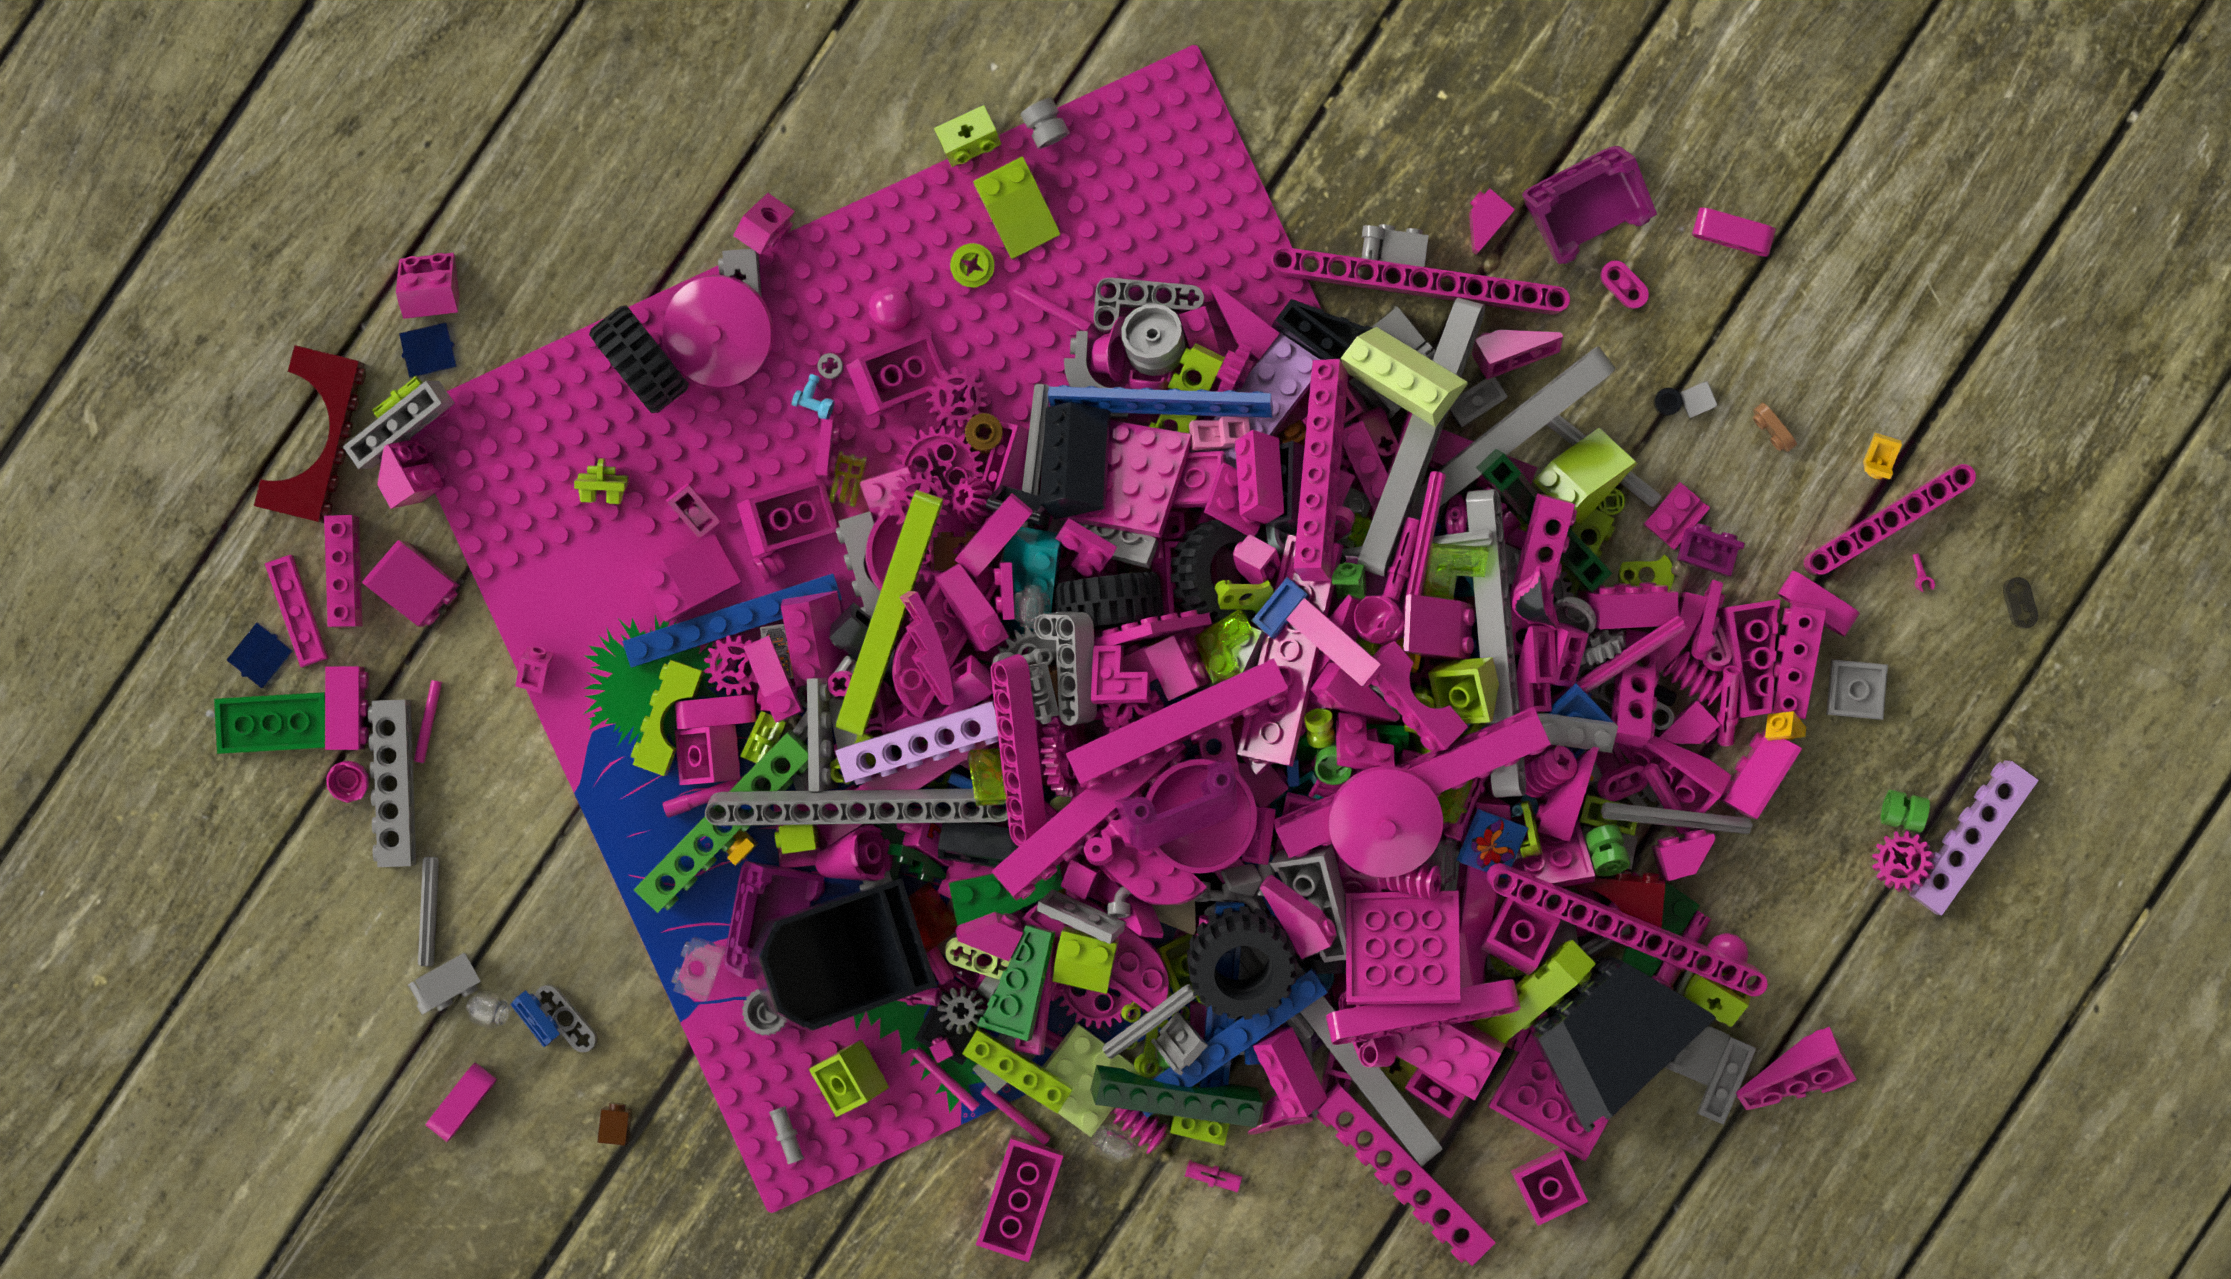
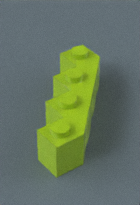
M1573 940L1564 942L1545 963L1539 964L1530 975L1526 974L1516 985L1521 1006L1520 1010L1505 1015L1469 1021V1024L1507 1044L1509 1039L1521 1029H1528L1535 1022L1536 1017L1550 1006L1552 1008L1555 1007L1563 999L1564 995L1577 984L1582 985L1591 977L1592 973L1590 970L1596 963Z

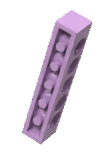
M994 701L835 750L845 783L854 780L856 785L871 781L870 775L879 772L881 777L897 773L896 767L905 764L907 769L923 765L922 759L931 756L934 761L949 757L948 751L957 748L960 753L975 749V743L985 740L986 745L998 742ZM971 720L977 721L980 724L981 731L979 735L971 732L969 727ZM945 728L950 729L954 733L953 743L945 740L943 736ZM919 737H924L927 740L928 749L926 751L918 747L917 740ZM893 745L901 748L902 756L900 759L893 756L891 752ZM867 753L875 756L876 764L874 767L867 764Z
M2004 760L2003 763L1999 762L1990 773L1992 779L1987 785L1984 784L1978 789L1974 796L1976 799L1971 808L1967 807L1963 810L1958 818L1960 821L1959 825L1955 830L1951 829L1942 840L1944 845L1938 853L1934 852V858L1928 860L1935 866L1934 869H1927L1926 871L1930 875V879L1923 877L1921 879L1922 887H1919L1916 883L1912 884L1913 889L1908 895L1933 913L1943 915L2039 781L2013 761ZM2001 784H2006L2009 790L2008 795L2004 799L1998 795V788ZM1986 806H1989L1993 812L1991 819L1988 821L1982 818V810ZM1972 828L1975 830L1977 837L1973 843L1969 844L1965 836L1966 832ZM1954 851L1960 854V862L1956 866L1951 865L1949 857ZM1941 873L1944 877V884L1937 889L1933 884V879L1937 874Z

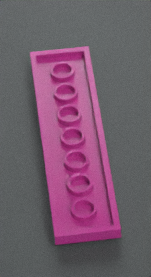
M1288 535L1275 591L1288 577L1310 595L1307 600L1327 617L1335 584H1332V575L1340 564L1343 546L1333 543L1330 580L1302 581L1293 569L1296 536ZM1290 623L1286 624L1276 639H1272L1265 633L1258 665L1273 658L1275 659L1288 687V694L1284 695L1286 699L1273 706H1270L1268 702L1258 707L1259 712L1245 718L1237 755L1293 767L1320 649Z

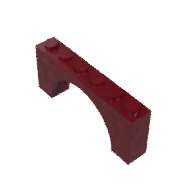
M294 345L288 372L308 381L322 397L329 416L328 439L319 458L303 473L278 481L260 479L254 502L255 507L324 523V516L331 515L333 504L330 502L332 491L336 492L339 484V476H337L338 467L344 463L346 457V450L343 449L346 438H349L352 433L353 423L350 420L352 412H356L359 405L360 397L357 395L359 384L363 385L366 378L364 363Z
M1623 871L1612 876H1598L1595 873L1594 882L1562 887L1564 889L1584 888L1593 890L1609 898L1623 913L1657 927H1662L1665 880L1664 878H1659V874L1643 873V876H1632L1631 872ZM1499 877L1498 884H1503L1507 879ZM1498 894V900L1494 905L1493 920L1507 897ZM1629 925L1630 933L1633 929V925ZM1658 936L1650 937L1647 945L1656 943Z

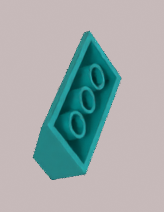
M1020 527L1005 545L1004 562L1012 563L1014 619H1002L1001 623L1004 629L1012 636H1014V630H1017L1021 635L1024 634L1025 625L1028 626L1031 632L1034 631V622L1039 615L1055 613L1054 589L1056 584H1058L1062 543L1055 539L1058 535L1057 532Z

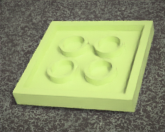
M1076 1023L1042 1067L1073 1086L1072 1092L1058 1114L1092 1137L1114 1109V1107L1100 1106L1094 1103L1090 1088L1096 1065L1123 1068L1134 1074H1140L1136 1072L1134 1064L1122 1055L1118 1054L1112 1059L1108 1058L1102 1049L1106 1043Z

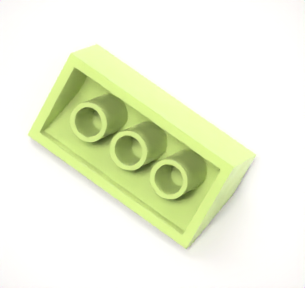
M1378 327L1357 336L1341 357V361L1349 375L1434 427L1438 425L1468 385V382Z

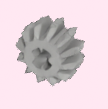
M966 986L961 987L959 996L956 989L951 988L950 994L953 999L947 995L941 997L948 1006H938L939 1011L947 1012L939 1020L940 1022L947 1019L951 1020L946 1027L947 1030H951L953 1025L957 1024V1034L962 1033L963 1025L966 1026L968 1032L973 1031L970 1021L977 1025L980 1020L974 1015L985 1014L984 1009L976 1008V1006L984 1002L983 998L976 1001L972 1000L977 993L976 990H972L968 997L965 995ZM959 1003H964V1007L969 1009V1014L965 1013L964 1017H959V1013L954 1011V1006L958 1007Z

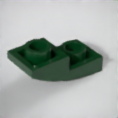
M889 844L887 854L896 856V862L910 865L908 872L918 874V880L930 883L934 882V878L945 880L946 873L928 856L904 845Z

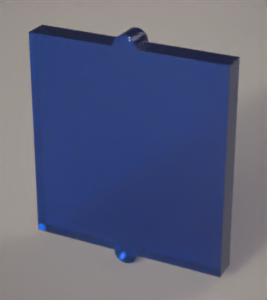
M446 322L399 333L403 349L401 356L406 361L409 378H413L415 375L421 376L457 367L453 351L455 344L451 342Z
M256 622L227 658V661L242 672V677H248L260 688H264L293 650L280 641L277 634L270 633Z

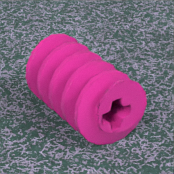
M1685 651L1680 655L1678 654L1665 667L1662 676L1665 677L1672 673L1671 683L1682 680L1680 690L1690 686L1691 689L1688 696L1691 697L1699 693L1698 702L1701 703L1707 699L1709 701L1707 706H1709L1721 692L1723 678L1716 680L1717 673L1715 671L1706 675L1708 668L1704 664L1698 667L1699 659L1693 658L1689 661L1690 652Z
M1557 745L1554 749L1546 751V753L1532 760V762L1525 765V794L1533 798H1539L1572 778L1577 771V761L1573 753L1568 748Z
M1424 863L1421 868L1419 866L1415 870L1403 875L1378 877V882L1382 889L1386 890L1389 888L1393 892L1399 891L1405 895L1410 894L1413 897L1420 896L1422 899L1430 898L1431 901H1435L1441 888V870L1439 866L1435 865L1430 871V864Z
M1114 1108L1108 1115L1116 1114L1114 1124L1124 1121L1123 1132L1130 1128L1132 1129L1130 1139L1137 1136L1141 1137L1138 1143L1139 1147L1148 1143L1147 1154H1150L1168 1134L1165 1133L1168 1126L1166 1123L1157 1126L1159 1121L1158 1115L1146 1118L1142 1111Z

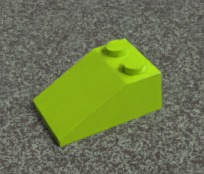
M1023 156L973 181L974 187L1011 260L1061 235Z
M1598 428L1553 459L1533 482L1547 496L1574 503V509L1577 510L1575 521L1581 524L1638 463L1602 429Z

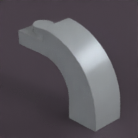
M1077 331L1076 338H1071L1070 354H1075V359L1064 358L1065 374L1069 386L1108 388L1098 384L1091 377L1087 368L1088 331ZM1111 413L1110 418L1128 419V413Z

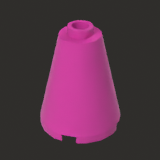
M873 825L862 826L821 850L816 856V869L825 878L861 881L881 880L885 877L886 871H889L892 866L893 856L887 854L890 842L888 839H883L880 834L883 831Z

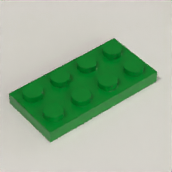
M325 692L214 699L217 754L325 748Z

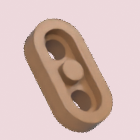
M1762 402L1753 409L1755 415L1752 418L1760 429H1766L1772 436L1770 441L1778 451L1784 450L1789 452L1797 446L1794 437L1765 403Z

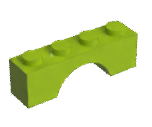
M670 660L669 664L663 665L659 679L663 680L659 691L655 690L650 700V705L653 706L650 717L645 716L640 731L644 732L640 743H635L631 753V758H634V766L662 776H668L677 749L668 741L665 735L664 719L666 713L675 704L674 702L696 697L704 671L674 660Z

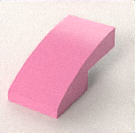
M1221 417L1220 420L1191 421L1189 430L1192 435V451L1235 448V441L1250 432L1249 417Z

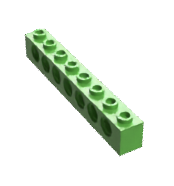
M790 729L729 792L785 791L794 782L791 777L798 770L802 774L808 768V745ZM786 758L790 762V769L786 771L781 770L777 766V759ZM758 778H767L771 782V789H761L758 786ZM721 805L713 807L715 811L720 813L726 811ZM753 808L748 809V810L743 809V810L746 811V812H753V811H754ZM704 817L636 886L634 891L657 913L663 907L668 911L679 899L676 894L682 888L687 891L698 880L695 874L701 868L706 872L717 861L714 855L720 849L726 852L736 841L733 836L740 829L745 832L751 825H733L731 829H725L722 826L711 824ZM703 836L710 837L714 843L713 848L703 847L700 838ZM683 856L691 857L694 860V867H685L682 864L681 858ZM665 875L673 877L675 886L667 887L664 885L662 877Z

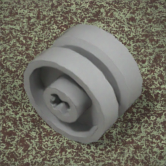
M1148 304L1133 310L1125 318L1121 328L1122 341L1131 365L1140 373L1150 376L1164 375L1175 370L1186 350V339L1177 314L1167 306Z

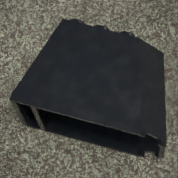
M902 878L842 895L765 921L749 955L765 1010L800 1029L808 1031L822 1028L937 986Z
M1609 955L1605 958L1600 956L1594 961L1596 964L1591 971V977L1582 985L1577 984L1555 1007L1551 1008L1546 1015L1533 1025L1535 1029L1531 1033L1575 1121L1586 1132L1593 1130L1595 1127L1593 1122L1602 1116L1607 1120L1614 1116L1716 1019L1711 1012L1629 964Z

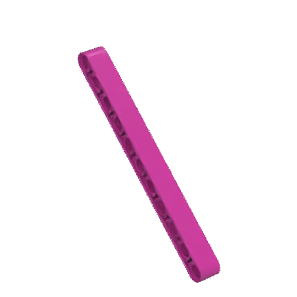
M1287 247L1277 249L1270 259L1272 272L1284 277L1451 301L1462 298L1486 306L1549 315L1561 313L1570 303L1568 291L1559 286ZM1280 255L1288 257L1290 266L1287 268L1279 267L1276 263V257ZM1307 259L1314 260L1317 264V271H1307L1303 266V262ZM1334 263L1341 264L1345 270L1344 275H1334L1331 271V265ZM1361 267L1370 269L1372 273L1371 279L1364 280L1360 278L1358 269ZM1386 272H1396L1399 276V282L1396 284L1389 283L1386 280ZM1413 276H1423L1426 280V286L1423 288L1416 287L1413 283ZM1442 279H1449L1453 283V290L1451 292H1446L1441 288L1440 281ZM1476 283L1479 285L1480 295H1471L1467 288L1468 284ZM1499 286L1504 287L1507 291V299L1501 300L1496 297L1495 288ZM1524 290L1531 291L1534 294V303L1529 304L1523 300L1522 293ZM1551 294H1556L1561 298V307H1554L1550 304L1549 297Z
M1494 864L1487 871V881L1500 895L1749 996H1760L1767 989L1768 982L1766 977L1751 964L1505 864ZM1508 874L1506 882L1496 884L1498 876ZM1528 884L1533 885L1530 893L1521 894L1524 886ZM1551 895H1558V899L1554 904H1547V899ZM1583 905L1581 913L1572 915V910L1575 906ZM1608 915L1606 923L1597 925L1599 917ZM1633 925L1631 933L1622 935V931L1626 926ZM1658 936L1656 943L1647 945L1650 937ZM1683 946L1682 951L1678 955H1672L1675 947ZM1706 955L1707 961L1702 965H1697L1698 959ZM1732 966L1729 974L1722 975L1725 967ZM1757 976L1756 981L1752 985H1747V980L1750 977Z

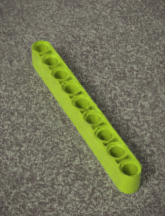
M916 490L913 495L836 722V728L862 737L866 731L907 611L899 597L908 591L914 590L943 504V498Z

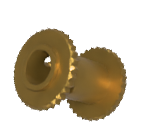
M979 413L967 422L965 429L966 441H968L973 450L980 451L982 454H988L1003 439L1002 423L994 415ZM984 427L992 430L987 440L977 436L980 429Z

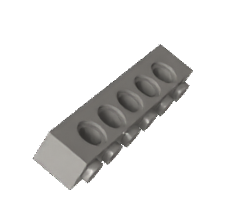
M411 700L372 701V707L368 708L369 723H373V734L369 736L370 751H374V762L370 763V776L375 779V789L371 791V804L376 809V817L372 818V832L376 834L377 845L373 846V860L377 861V867L416 865ZM388 720L394 722L396 727L395 732L391 736L384 732V724ZM388 748H392L396 752V760L393 763H389L385 759V752ZM390 775L394 776L397 780V787L394 791H390L386 787V779ZM390 803L395 804L398 808V815L394 819L390 818L386 812ZM391 831H395L399 835V842L396 846L390 845L387 840L388 834Z

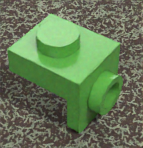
M1353 563L1339 564L1332 575V584H1336L1337 598L1345 599L1349 594L1360 599L1366 597L1364 565Z

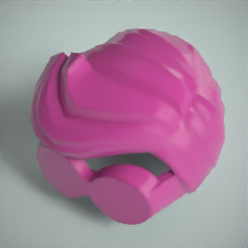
M1366 596L1356 605L1354 611L1355 629L1364 640L1385 645L1398 641L1404 635L1405 616L1392 599L1387 596Z

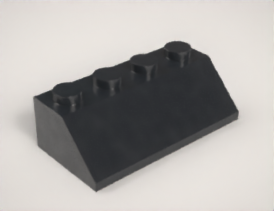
M1074 402L1046 407L1040 504L1055 519L1106 509L1111 412L1107 409Z

